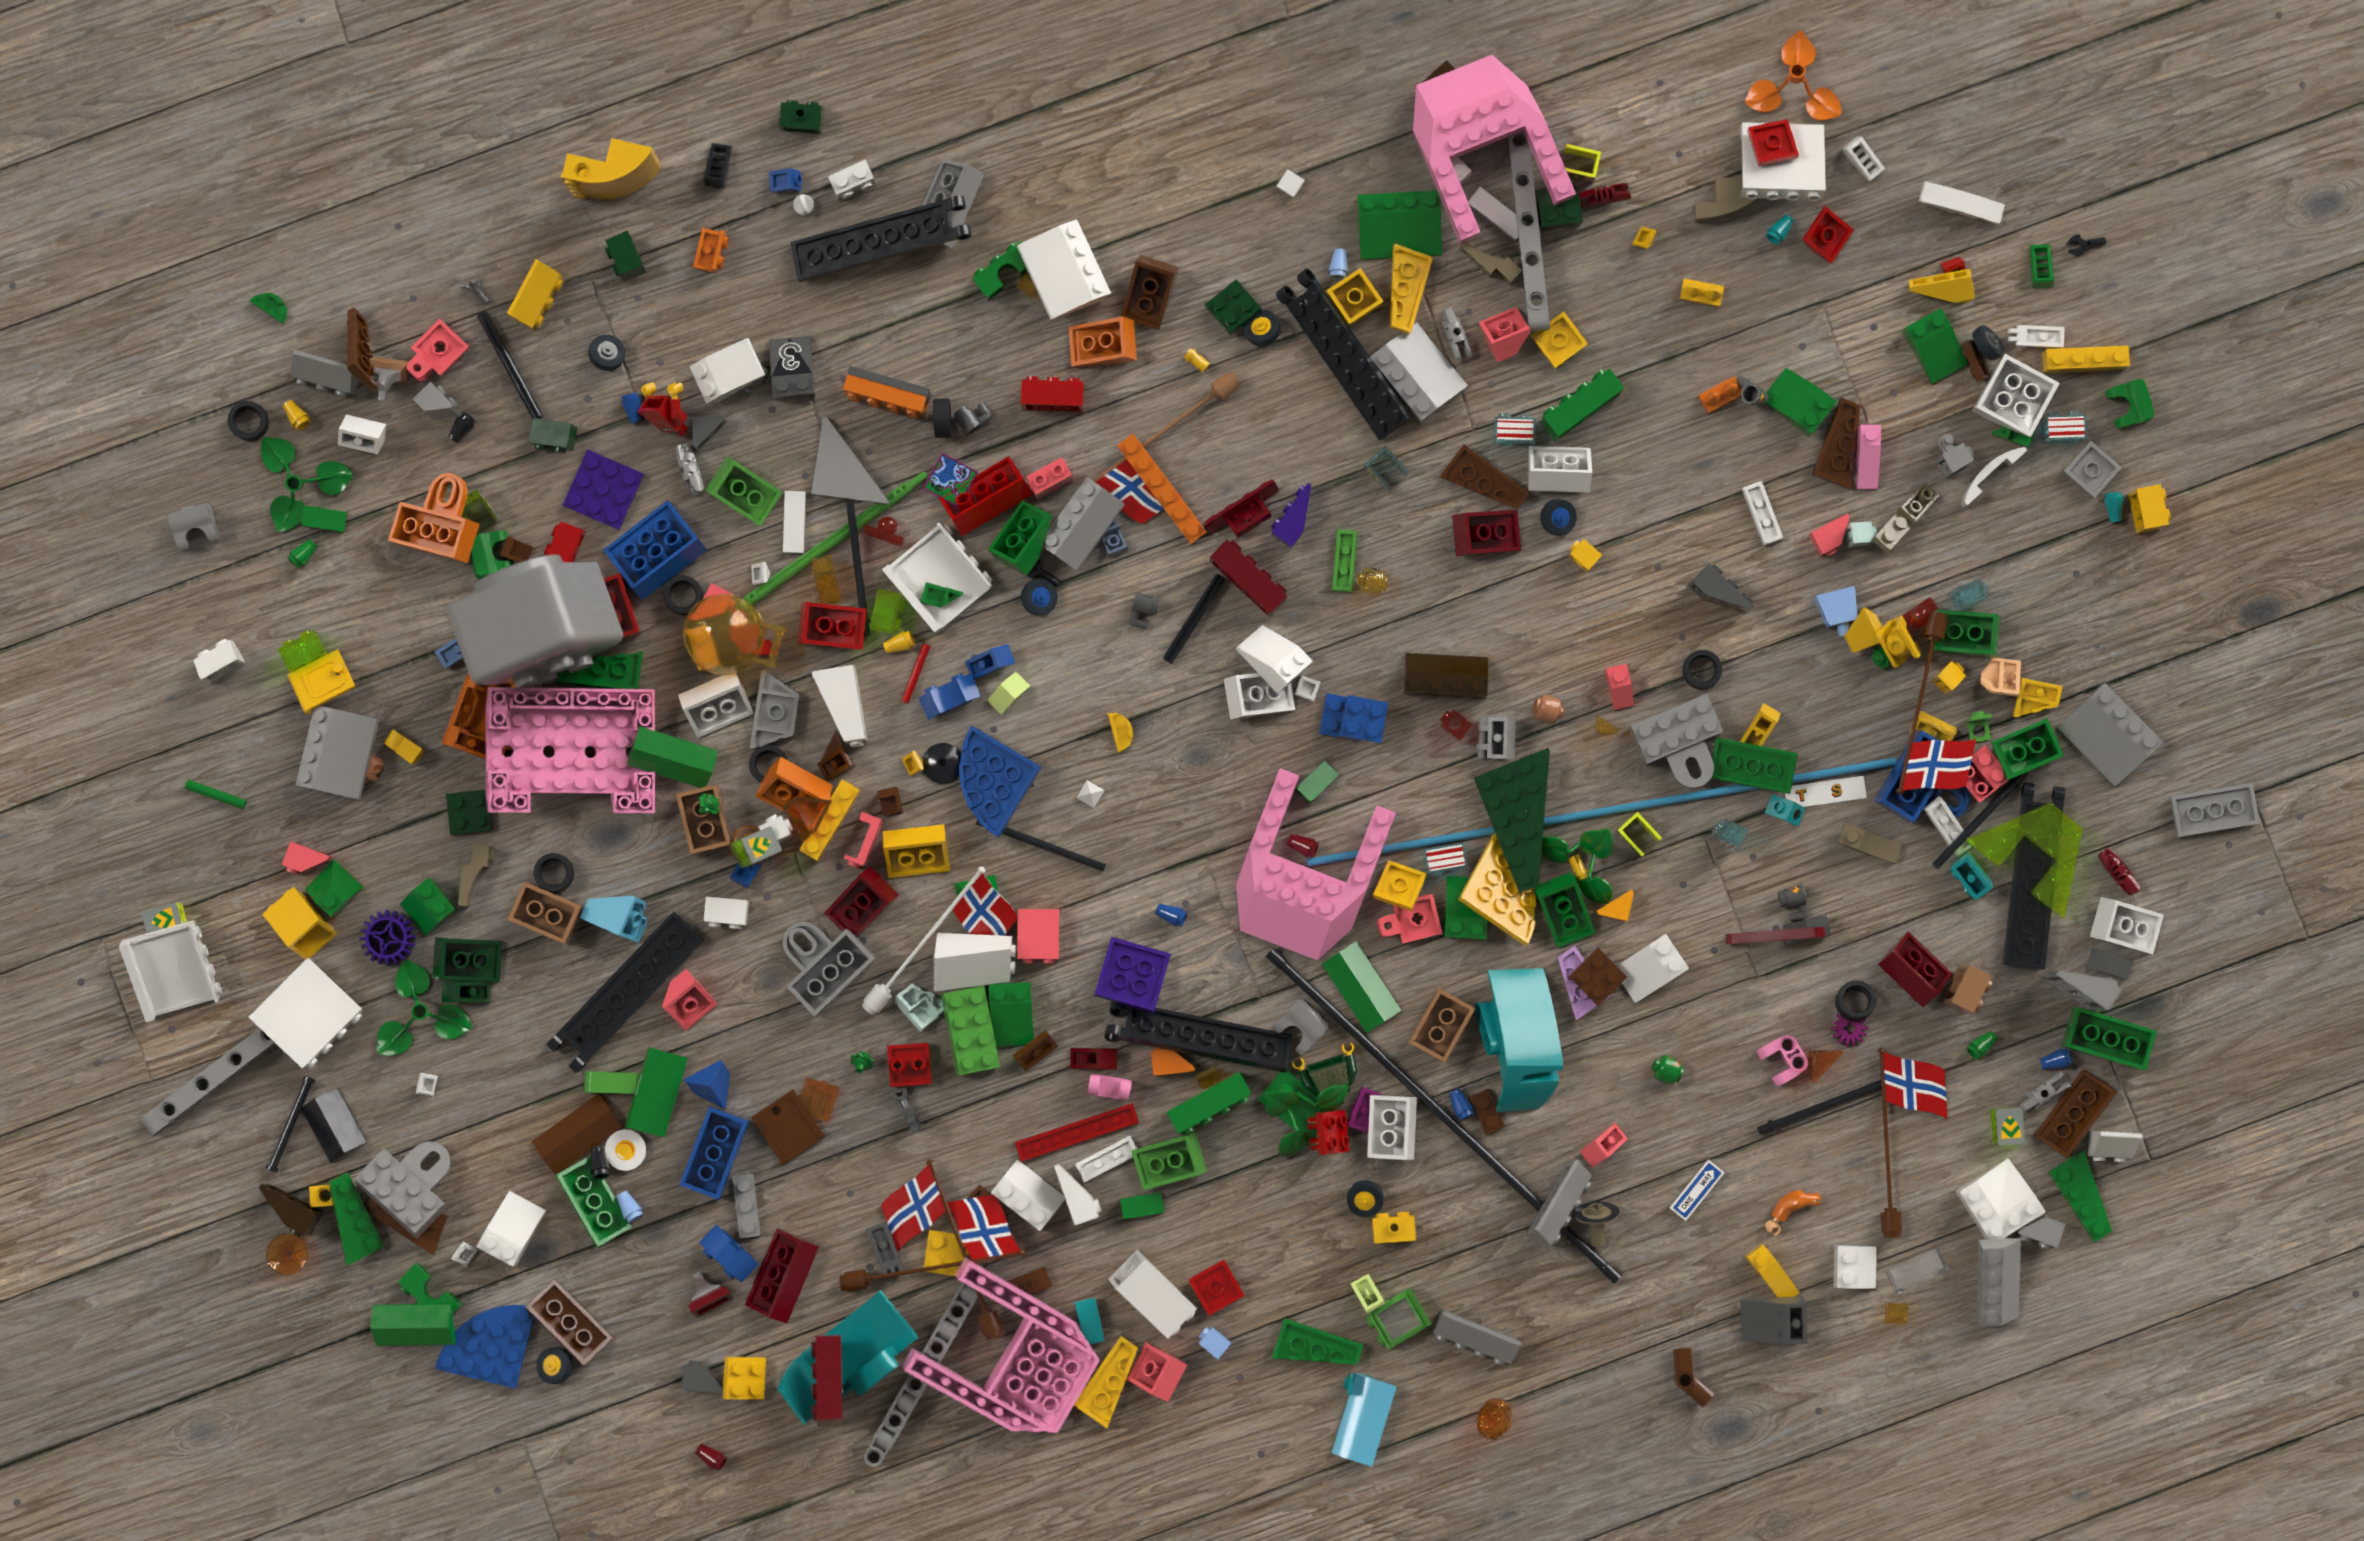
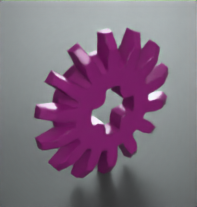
M1837 1014L1836 1016L1839 1020H1832L1836 1027L1831 1028V1031L1837 1032L1833 1035V1038L1840 1037L1837 1043L1841 1044L1844 1040L1845 1047H1848L1849 1042H1852L1853 1047L1856 1046L1855 1040L1862 1043L1863 1041L1860 1036H1867L1866 1033L1862 1032L1863 1029H1868V1026H1862L1866 1019L1852 1022ZM1848 1022L1855 1026L1852 1034L1844 1031V1026H1847Z

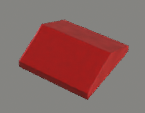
M1824 206L1802 238V241L1810 251L1827 262L1832 263L1854 229L1828 207Z

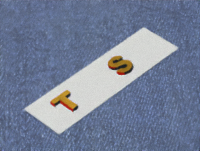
M1864 776L1794 785L1791 788L1790 794L1785 793L1786 799L1794 801L1803 807L1867 798Z

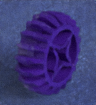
M385 910L384 916L381 911H378V919L371 915L370 920L372 923L364 922L368 929L360 930V932L366 933L365 937H359V940L366 941L365 944L361 945L362 949L368 948L364 953L365 956L373 954L370 959L372 962L378 958V964L382 965L385 960L386 966L391 965V959L394 964H399L398 957L405 961L406 957L403 953L411 955V950L407 948L408 946L415 947L414 943H410V939H416V935H410V932H413L415 928H407L411 921L406 920L403 922L405 915L401 914L398 917L397 911H393L392 915H390V911ZM389 921V925H386L384 931H374L380 923ZM396 923L401 927L404 939L396 935ZM388 932H390L389 936L397 941L391 940L386 943L387 940L379 935H388ZM372 937L380 941V953L375 949ZM393 944L402 945L397 952L386 955Z

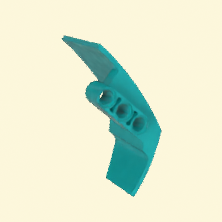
M1544 968L1488 970L1487 975L1493 999L1488 1002H1476L1475 1016L1486 1054L1488 1056L1497 1055L1501 1067L1502 1090L1496 1111L1507 1112L1539 1109L1550 1098L1559 1084L1560 1080L1557 1071L1563 1070L1559 1033Z
M881 1290L824 1335H841L842 1398L852 1390L858 1398L899 1366L894 1357L919 1338ZM809 1346L790 1363L777 1387L779 1393L803 1425L813 1419L812 1405H816V1400H813L812 1384H816V1379H812V1363H816V1358H812V1346Z

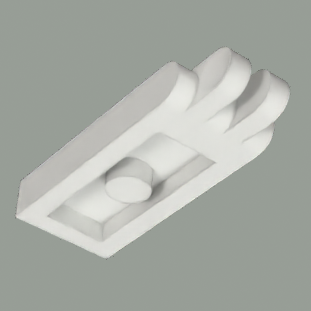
M2017 325L2016 329H2008V334H2016V337H2008V342H2016V346L2064 348L2065 327Z

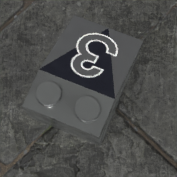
M810 336L770 339V366L774 400L816 397Z

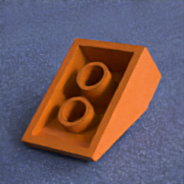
M1122 316L1068 327L1071 367L1110 365L1137 361L1134 320Z

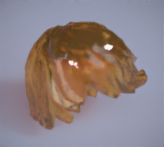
M1492 1398L1485 1401L1479 1409L1478 1417L1475 1419L1477 1431L1483 1437H1486L1487 1440H1498L1499 1437H1502L1510 1429L1513 1415L1511 1412L1512 1408L1507 1402L1502 1399Z

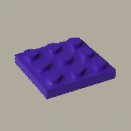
M587 449L562 506L620 531L644 474Z
M1111 937L1094 996L1154 1013L1171 954Z

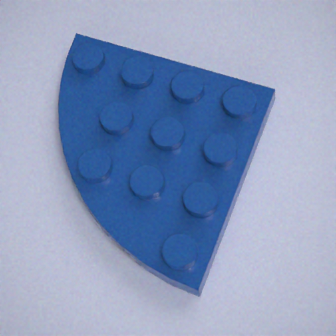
M971 725L962 745L961 762L959 764L961 788L968 807L978 821L989 832L999 838L1042 767Z
M526 1305L496 1307L472 1317L455 1331L456 1344L443 1347L435 1369L516 1389L534 1317L525 1309Z

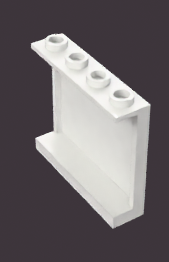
M1742 122L1740 129L1742 146L1741 198L1750 200L1757 198H1767L1768 200L1788 199L1790 201L1798 199L1809 201L1823 200L1826 191L1824 125L1789 124L1799 153L1798 159L1758 167L1747 130L1748 127L1766 123Z
M937 523V526L891 565L888 564L882 569L935 634L992 588L990 582L993 581L986 571L981 573L977 568L980 564L972 555L968 557L965 554L966 548L961 541L957 540L955 542L951 537L953 532L946 524L942 526L940 523ZM926 582L963 592L962 596L941 608L920 602Z
M194 920L125 939L119 945L146 1022L153 1021L155 1016L213 999L215 1003L219 1001L222 989L220 983H216L214 979V966L208 962V949L205 944L202 945L200 939L202 937L201 929L195 925Z
M307 958L249 1018L305 1071L307 1068L310 1070L318 1062L317 1058L322 1053L325 1055L333 1047L331 1043L336 1038L340 1040L348 1032L346 1028L351 1023L355 1025L362 1018L361 1013L363 1010L317 965Z

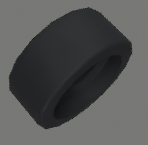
M949 398L933 399L935 438L952 437Z
M243 401L231 408L228 414V426L236 437L244 441H254L260 439L266 433L269 427V418L267 412L259 404L253 401ZM246 409L256 411L260 417L258 429L251 433L242 432L236 423L239 413Z
M685 575L676 576L669 580L663 592L664 602L667 607L675 614L683 616L696 612L704 598L703 589L700 584L692 577ZM685 583L693 587L696 597L690 606L682 608L674 604L671 594L675 586Z
M1698 650L1691 653L1685 659L1682 666V675L1691 687L1698 690L1708 689L1720 680L1722 663L1713 652ZM1706 658L1713 663L1714 674L1710 680L1700 682L1692 677L1690 667L1695 659Z
M772 745L761 746L752 753L749 760V770L752 776L760 783H762L765 777L757 769V761L761 755L773 753L778 757L788 760L786 754L778 747Z
M549 853L538 859L534 866L533 875L535 882L540 888L548 892L557 893L564 891L571 885L575 871L573 864L567 857L557 853ZM553 860L561 862L566 869V877L557 885L546 883L542 876L544 865Z
M1854 980L1847 982L1840 988L1835 997L1837 1012L1848 1021L1859 1022L1865 1020L1871 1015L1876 1006L1874 990L1863 981ZM1859 990L1864 993L1868 1000V1005L1864 1011L1856 1013L1848 1010L1844 1004V996L1848 991Z

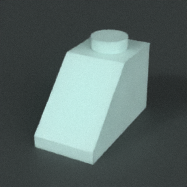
M1854 522L1847 525L1845 536L1848 548L1874 543L1872 539L1877 534L1875 526L1872 527V522Z

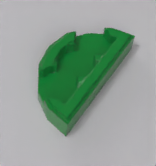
M262 293L255 295L249 300L283 325L285 324L287 308L277 295Z

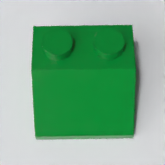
M430 877L414 888L400 903L425 936L458 911L435 880Z

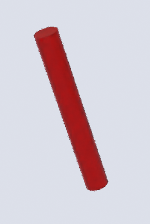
M923 643L901 699L904 703L909 704L931 647Z

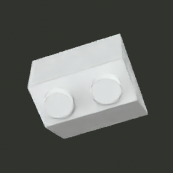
M224 639L215 644L216 648L210 651L208 649L197 655L198 658L194 660L201 680L211 683L246 663L234 641Z
M1834 1245V1287L1853 1289L1876 1288L1877 1247Z

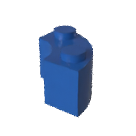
M961 673L952 677L951 682L936 688L934 685L924 690L925 694L918 698L928 720L948 713L955 707L963 706L981 697L972 674L963 676Z
M717 1224L699 1242L705 1248L702 1252L709 1259L712 1260L714 1258L726 1269L724 1273L732 1280L737 1278L740 1282H743L759 1265L750 1253Z

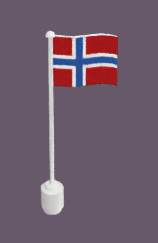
M978 867L979 871L886 985L876 984L863 999L862 1007L868 1013L875 1015L884 1008L892 998L889 987L951 911L954 912L963 927L970 934L1004 936L1018 919L1015 911L992 887L984 875V867Z

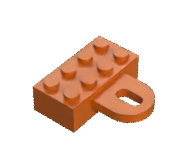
M444 473L436 477L431 483L424 507L399 502L388 541L403 547L468 564L479 524L461 517L468 495L465 481L455 474ZM452 483L453 488L450 498L444 503L447 486Z

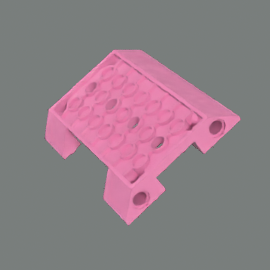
M488 687L486 702V800L488 812L531 813V793L610 794L613 813H655V772H647L626 765L628 760L626 749L632 747L639 726L655 731V689H516L515 687ZM507 745L512 748L513 753L510 757L502 755L501 749L503 746ZM545 746H551L554 749V755L551 758L543 754ZM591 746L595 749L596 754L593 758H588L585 755L586 747Z

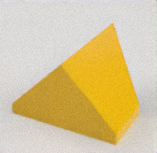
M1865 607L1862 608L1848 632L1844 634L1852 653L1880 643L1876 632L1882 628V625L1877 615Z

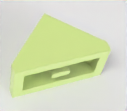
M1015 672L999 685L987 702L1002 715L1030 685Z
M1369 1274L1351 1283L1366 1313L1385 1304Z

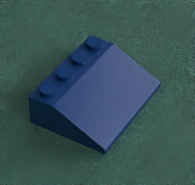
M669 500L603 549L641 600H644L707 551Z

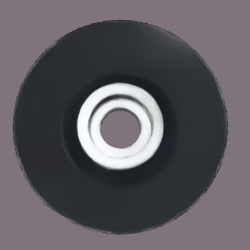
M938 743L931 746L925 752L922 760L923 771L931 781L938 784H948L959 777L961 753L956 747L948 743ZM939 760H946V765L944 767L939 766Z

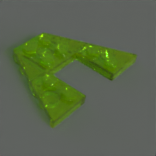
M2048 803L1966 840L1967 843L1999 867L2020 840L2026 836L2056 861L2032 890L2031 894L2062 919L2066 918L2065 914L2071 893L2070 889L2073 883L2083 828L2054 804Z

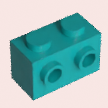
M1969 851L1951 863V874L1956 880H1960L1966 894L1969 897L1972 896L1975 901L1992 889L1993 882Z

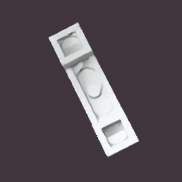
M2022 447L2008 451L1987 464L1969 484L1961 506L1965 508L1982 492L1977 485L2004 461L2009 467L2027 449Z

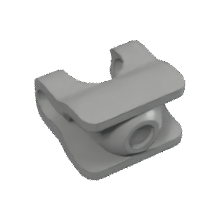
M208 503L189 506L168 515L169 526L177 548L181 552L190 549L189 533L193 528L202 529L211 543L220 540L212 506Z
M1298 1000L1273 1026L1277 1033L1282 1032L1288 1026H1296L1301 1030L1303 1035L1302 1041L1295 1049L1299 1055H1303L1328 1029V1023L1305 1000Z

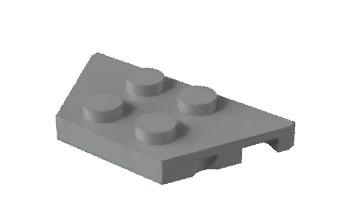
M765 670L761 671L750 749H756L792 737L795 732L800 695Z

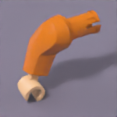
M1795 1190L1786 1194L1776 1204L1771 1214L1774 1219L1766 1222V1229L1769 1233L1772 1232L1774 1236L1778 1235L1781 1232V1227L1778 1225L1779 1221L1785 1222L1793 1211L1800 1210L1804 1206H1819L1821 1202L1815 1200H1821V1195L1819 1193H1804L1802 1190Z

